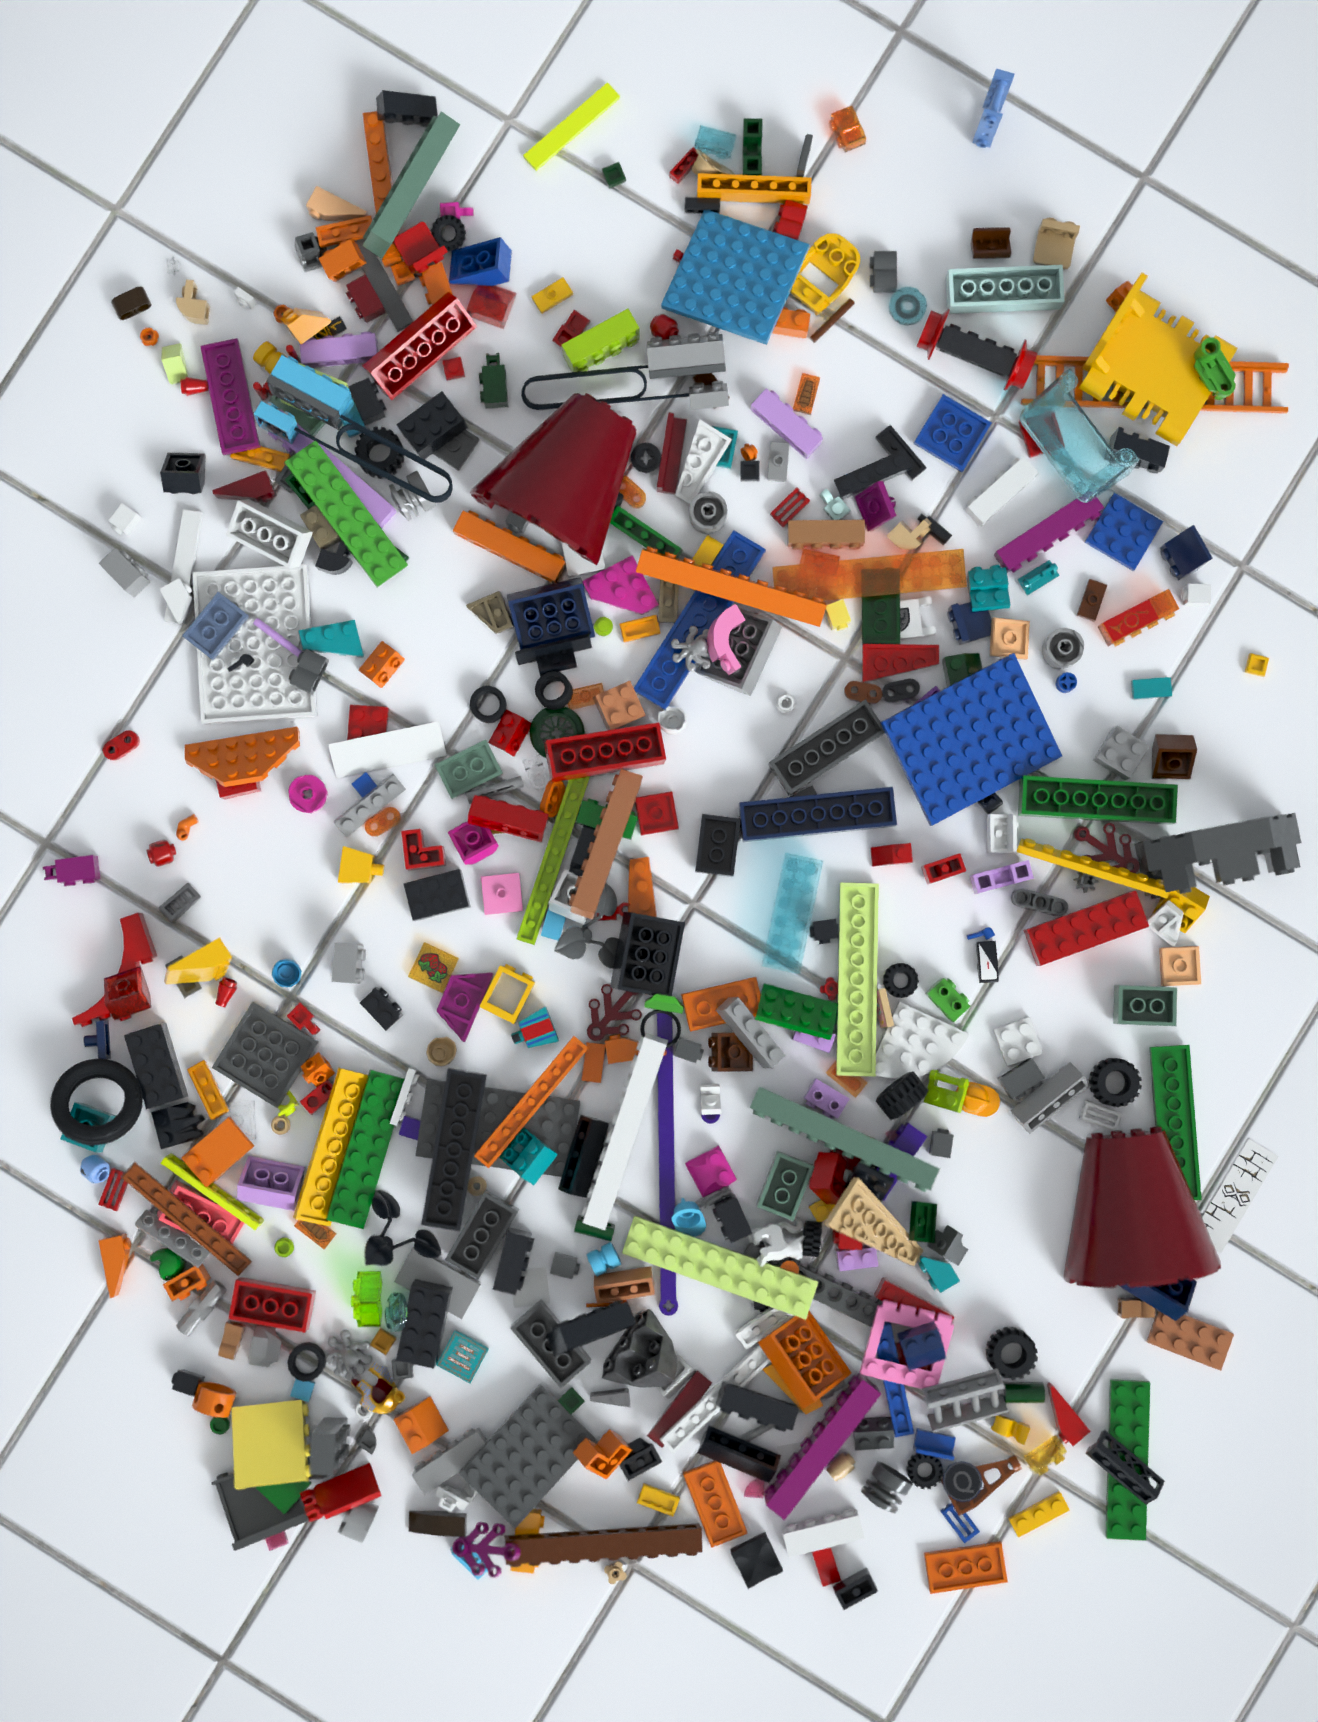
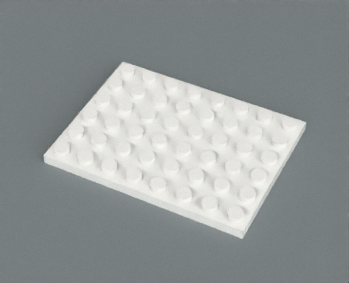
M307 564L295 568L275 566L192 572L195 619L217 592H220L249 615L248 619L214 660H211L197 648L201 723L212 724L317 716L315 692L312 695L290 684L289 675L293 669L297 668L299 664L297 662L298 657L253 624L255 619L259 618L303 651L298 631L311 628ZM243 654H249L254 658L255 661L249 667L242 664L231 672L227 669L235 664Z

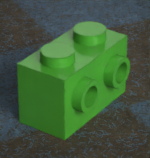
M941 978L925 994L951 1022H955L971 1007L968 1004L970 1000L963 993L959 994L955 990L956 985L949 978L947 980Z

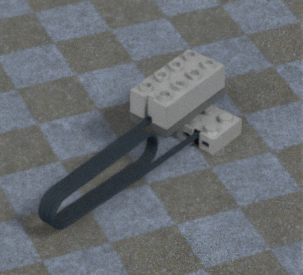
M718 331L708 332L705 336L693 333L685 338H681L680 335L670 336L666 340H662V337H654L647 341L648 365L534 376L524 383L521 397L525 405L533 410L557 409L564 402L534 404L530 402L525 395L526 386L536 381L634 372L639 374L644 382V388L638 395L596 399L595 401L614 404L690 397L691 410L729 406L727 383H723V381H714L712 385L694 383L692 387H689V393L640 398L646 391L647 380L642 371L638 369L649 368L650 379L725 372L723 334H719Z

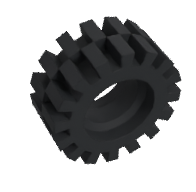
M444 215L433 222L431 232L439 247L444 245L447 251L455 250L465 241V226L455 216ZM446 225L452 226L456 232L454 239L450 241L445 240L441 234L442 228Z
M897 963L891 965L883 975L885 989L894 997H908L918 987V973L908 964ZM898 973H904L908 977V983L903 988L896 987L893 982L894 976Z
M805 1221L803 1234L805 1239L802 1242L804 1248L802 1256H819L822 1222Z
M919 1453L911 1456V1460L907 1462V1474L911 1482L921 1489H931V1486L936 1487V1483H940L941 1476L943 1477V1466L938 1457ZM929 1463L932 1466V1473L928 1477H922L918 1474L917 1469L920 1464Z

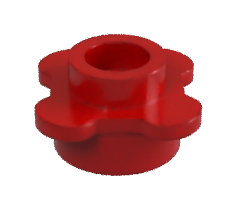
M828 977L824 986L820 987V992L825 993L829 1000H834L838 994V983L834 981V978Z

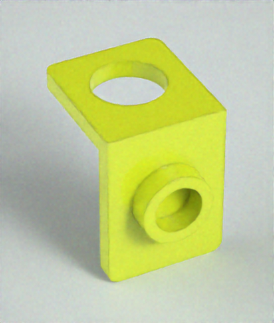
M290 1090L287 1093L290 1101L287 1105L280 1104L278 1109L281 1112L278 1113V1116L286 1115L287 1117L296 1111L295 1107L299 1105Z

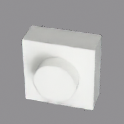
M237 287L234 291L237 297L236 301L244 308L248 306L251 309L256 306L255 299L244 290Z

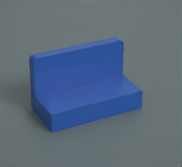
M917 1428L913 1449L919 1454L954 1461L953 1449L956 1438L955 1436L937 1432L933 1433L932 1431Z

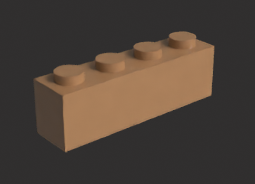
M788 520L787 547H792L793 550H801L803 547H811L813 550L830 547V549L836 550L841 549L842 546H849V549H860V546H864L865 520Z

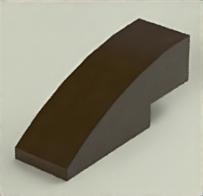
M409 1511V1532L436 1536L465 1537L467 1533V1513Z

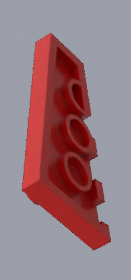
M862 645V682L939 665V645Z

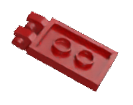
M371 1463L317 1484L314 1488L300 1493L309 1522L320 1519L323 1516L325 1519H329L382 1496Z

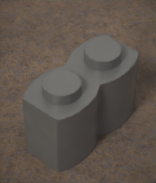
M874 251L873 257L869 259V268L873 269L869 285L873 287V293L896 292L897 251Z
M306 649L299 654L297 659L299 664L296 669L291 671L289 680L292 686L313 695L327 668L329 660Z

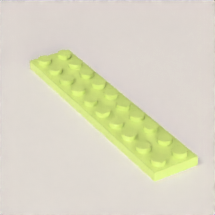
M840 882L836 1076H876L879 884Z
M638 1216L633 1218L622 1254L803 1319H807L819 1282L767 1262L764 1266L760 1267L757 1259Z

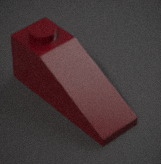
M266 470L212 490L217 498L230 500L250 499L254 502L262 501L265 503L277 496Z

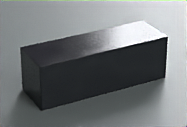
M685 197L684 213L702 214L704 210H710L720 214V198Z

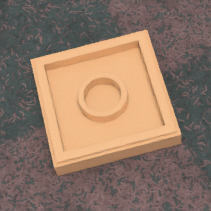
M992 618L990 656L1004 658L1014 653L1017 659H1028L1030 621Z
M1199 946L1159 948L1161 986L1201 984Z

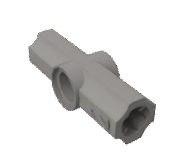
M214 1279L206 1290L192 1302L188 1312L176 1325L181 1333L189 1337L200 1322L208 1317L215 1308L214 1305L227 1291L224 1285Z

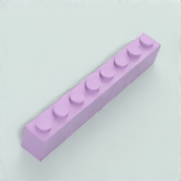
M299 424L296 425L300 430L308 433ZM270 432L267 433L275 441L279 439L283 443L281 446L289 453L293 451L296 454L314 442V440L299 433L293 444ZM319 444L382 529L396 513L395 508L323 445Z

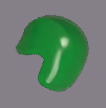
M167 1247L153 1252L150 1256L151 1262L157 1260L161 1262L159 1274L164 1281H169L180 1275L185 1268V1259Z

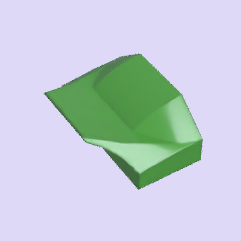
M655 994L646 999L644 1008L681 1014L684 1007L676 997Z

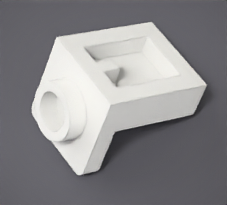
M701 1084L702 1115L721 1114L720 1084Z

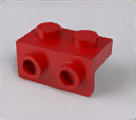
M506 709L488 743L514 757L530 730L531 722Z

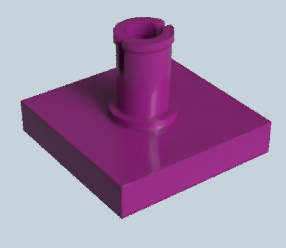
M883 480L874 483L854 496L862 518L865 520L868 532L875 530L897 516L894 510L896 501L891 502L895 499L891 496L889 497Z

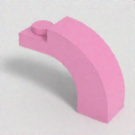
M736 604L727 608L713 621L707 635L708 653L712 662L719 659L722 669L728 675L741 668L729 646L731 630L745 621Z

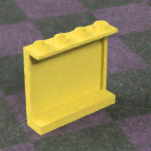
M293 1400L231 1407L235 1489L240 1490L249 1487L302 1481L309 1482V1477L312 1476L309 1474L310 1464L308 1465V1456H310L311 1448L310 1444H307L310 1428L309 1424H306L309 1408L305 1401Z

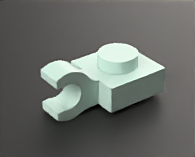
M827 488L820 493L819 496L827 504L824 507V511L832 520H840L851 511L839 496L834 499Z

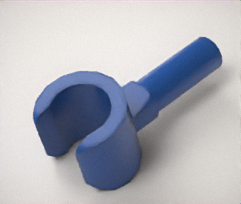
M987 927L982 931L967 935V939L970 940L984 935L985 939L988 940L995 936L992 928Z

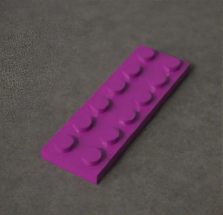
M238 338L200 346L223 456L261 448Z

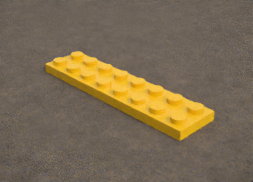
M338 1067L294 1211V1219L331 1226L332 1221H327L325 1218L368 1078L367 1074Z

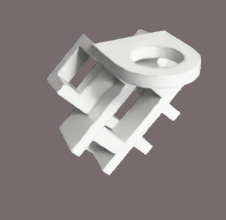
M467 1481L461 1491L442 1483L438 1486L435 1496L441 1499L438 1506L450 1512L456 1507L464 1511L469 1503L474 1501L477 1491L475 1489L471 1490V1485Z

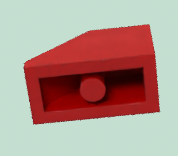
M911 843L870 848L872 867L910 864L913 862Z

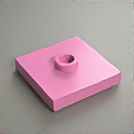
M520 873L481 877L485 915L523 911Z

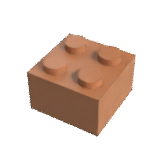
M627 681L593 697L607 730L617 729L646 716L631 681Z

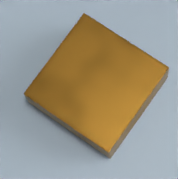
M380 1328L370 1346L387 1355L397 1337Z

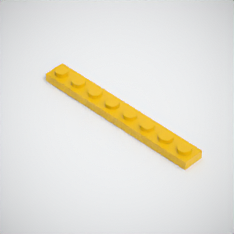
M1021 838L1017 849L1018 853L1168 898L1169 892H1165L1162 879L1155 880L1143 873H1132L1126 868H1116L1107 862L1093 861L1087 856L1080 857L1068 850L1061 851L1048 844H1038L1032 839Z

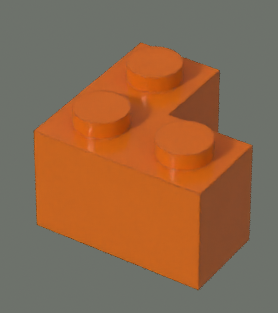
M609 1429L597 1444L585 1438L573 1454L586 1469L607 1480L632 1449L619 1434Z

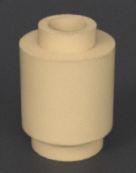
M842 1452L829 1464L826 1470L837 1482L855 1469L853 1464L856 1461L849 1453L845 1455Z

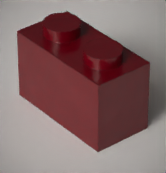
M366 274L346 285L348 289L346 295L350 303L355 302L357 308L354 310L359 319L363 318L368 323L386 313Z

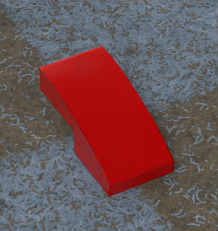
M573 310L552 341L562 347L561 344L582 334L590 320L576 310Z
M831 1547L813 1551L812 1554L822 1586L840 1582L841 1578Z

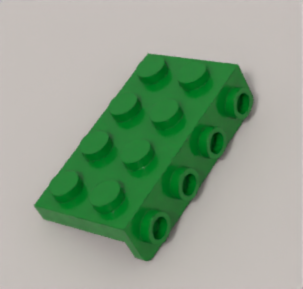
M764 983L760 993L755 1020L831 1040L838 1003Z

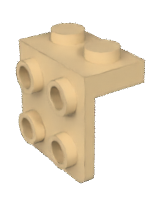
M1054 218L1042 219L1038 229L1033 262L1041 265H1063V269H1068L1071 265L1075 239L1079 234L1080 225H1076L1071 221L1059 222Z

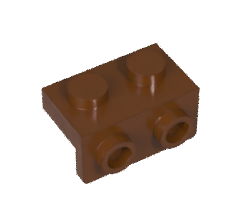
M1010 227L973 228L971 237L973 259L1010 258Z

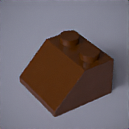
M1155 734L1152 746V778L1191 779L1197 753L1194 735Z

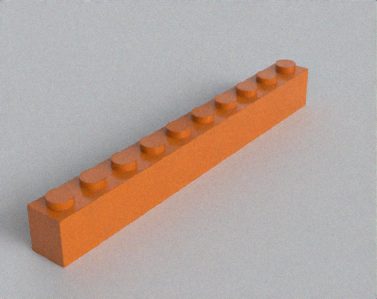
M647 546L646 549L642 548L636 568L637 573L820 627L827 606L823 602V598L817 596L808 598L805 597V593L794 590V593L788 592L786 587L776 585V587L768 586L769 582L760 579L757 582L751 581L750 577L744 574H739V576L731 575L732 571L723 568L718 571L713 569V565L702 563L701 566L695 564V560L687 557L681 560L676 558V554L670 552L661 554L658 553V549Z

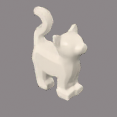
M796 1218V1226L788 1222H779L777 1224L770 1223L767 1227L751 1229L752 1234L746 1236L748 1242L758 1245L760 1241H763L765 1245L760 1250L761 1256L757 1258L760 1267L764 1266L768 1260H781L786 1257L800 1260L803 1257L802 1252L804 1248L802 1242L805 1237L801 1236L786 1243L782 1229L790 1233L801 1232L804 1225L800 1218Z

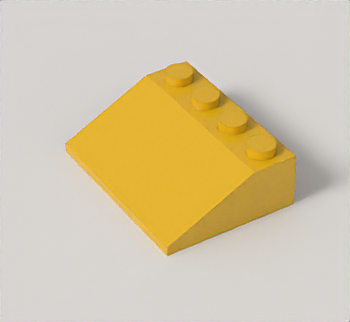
M219 937L167 967L164 983L205 982L213 979L217 981L226 975L225 973L229 968L232 956Z

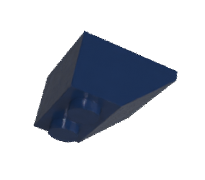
M934 1321L897 1333L909 1371L946 1359L944 1345Z

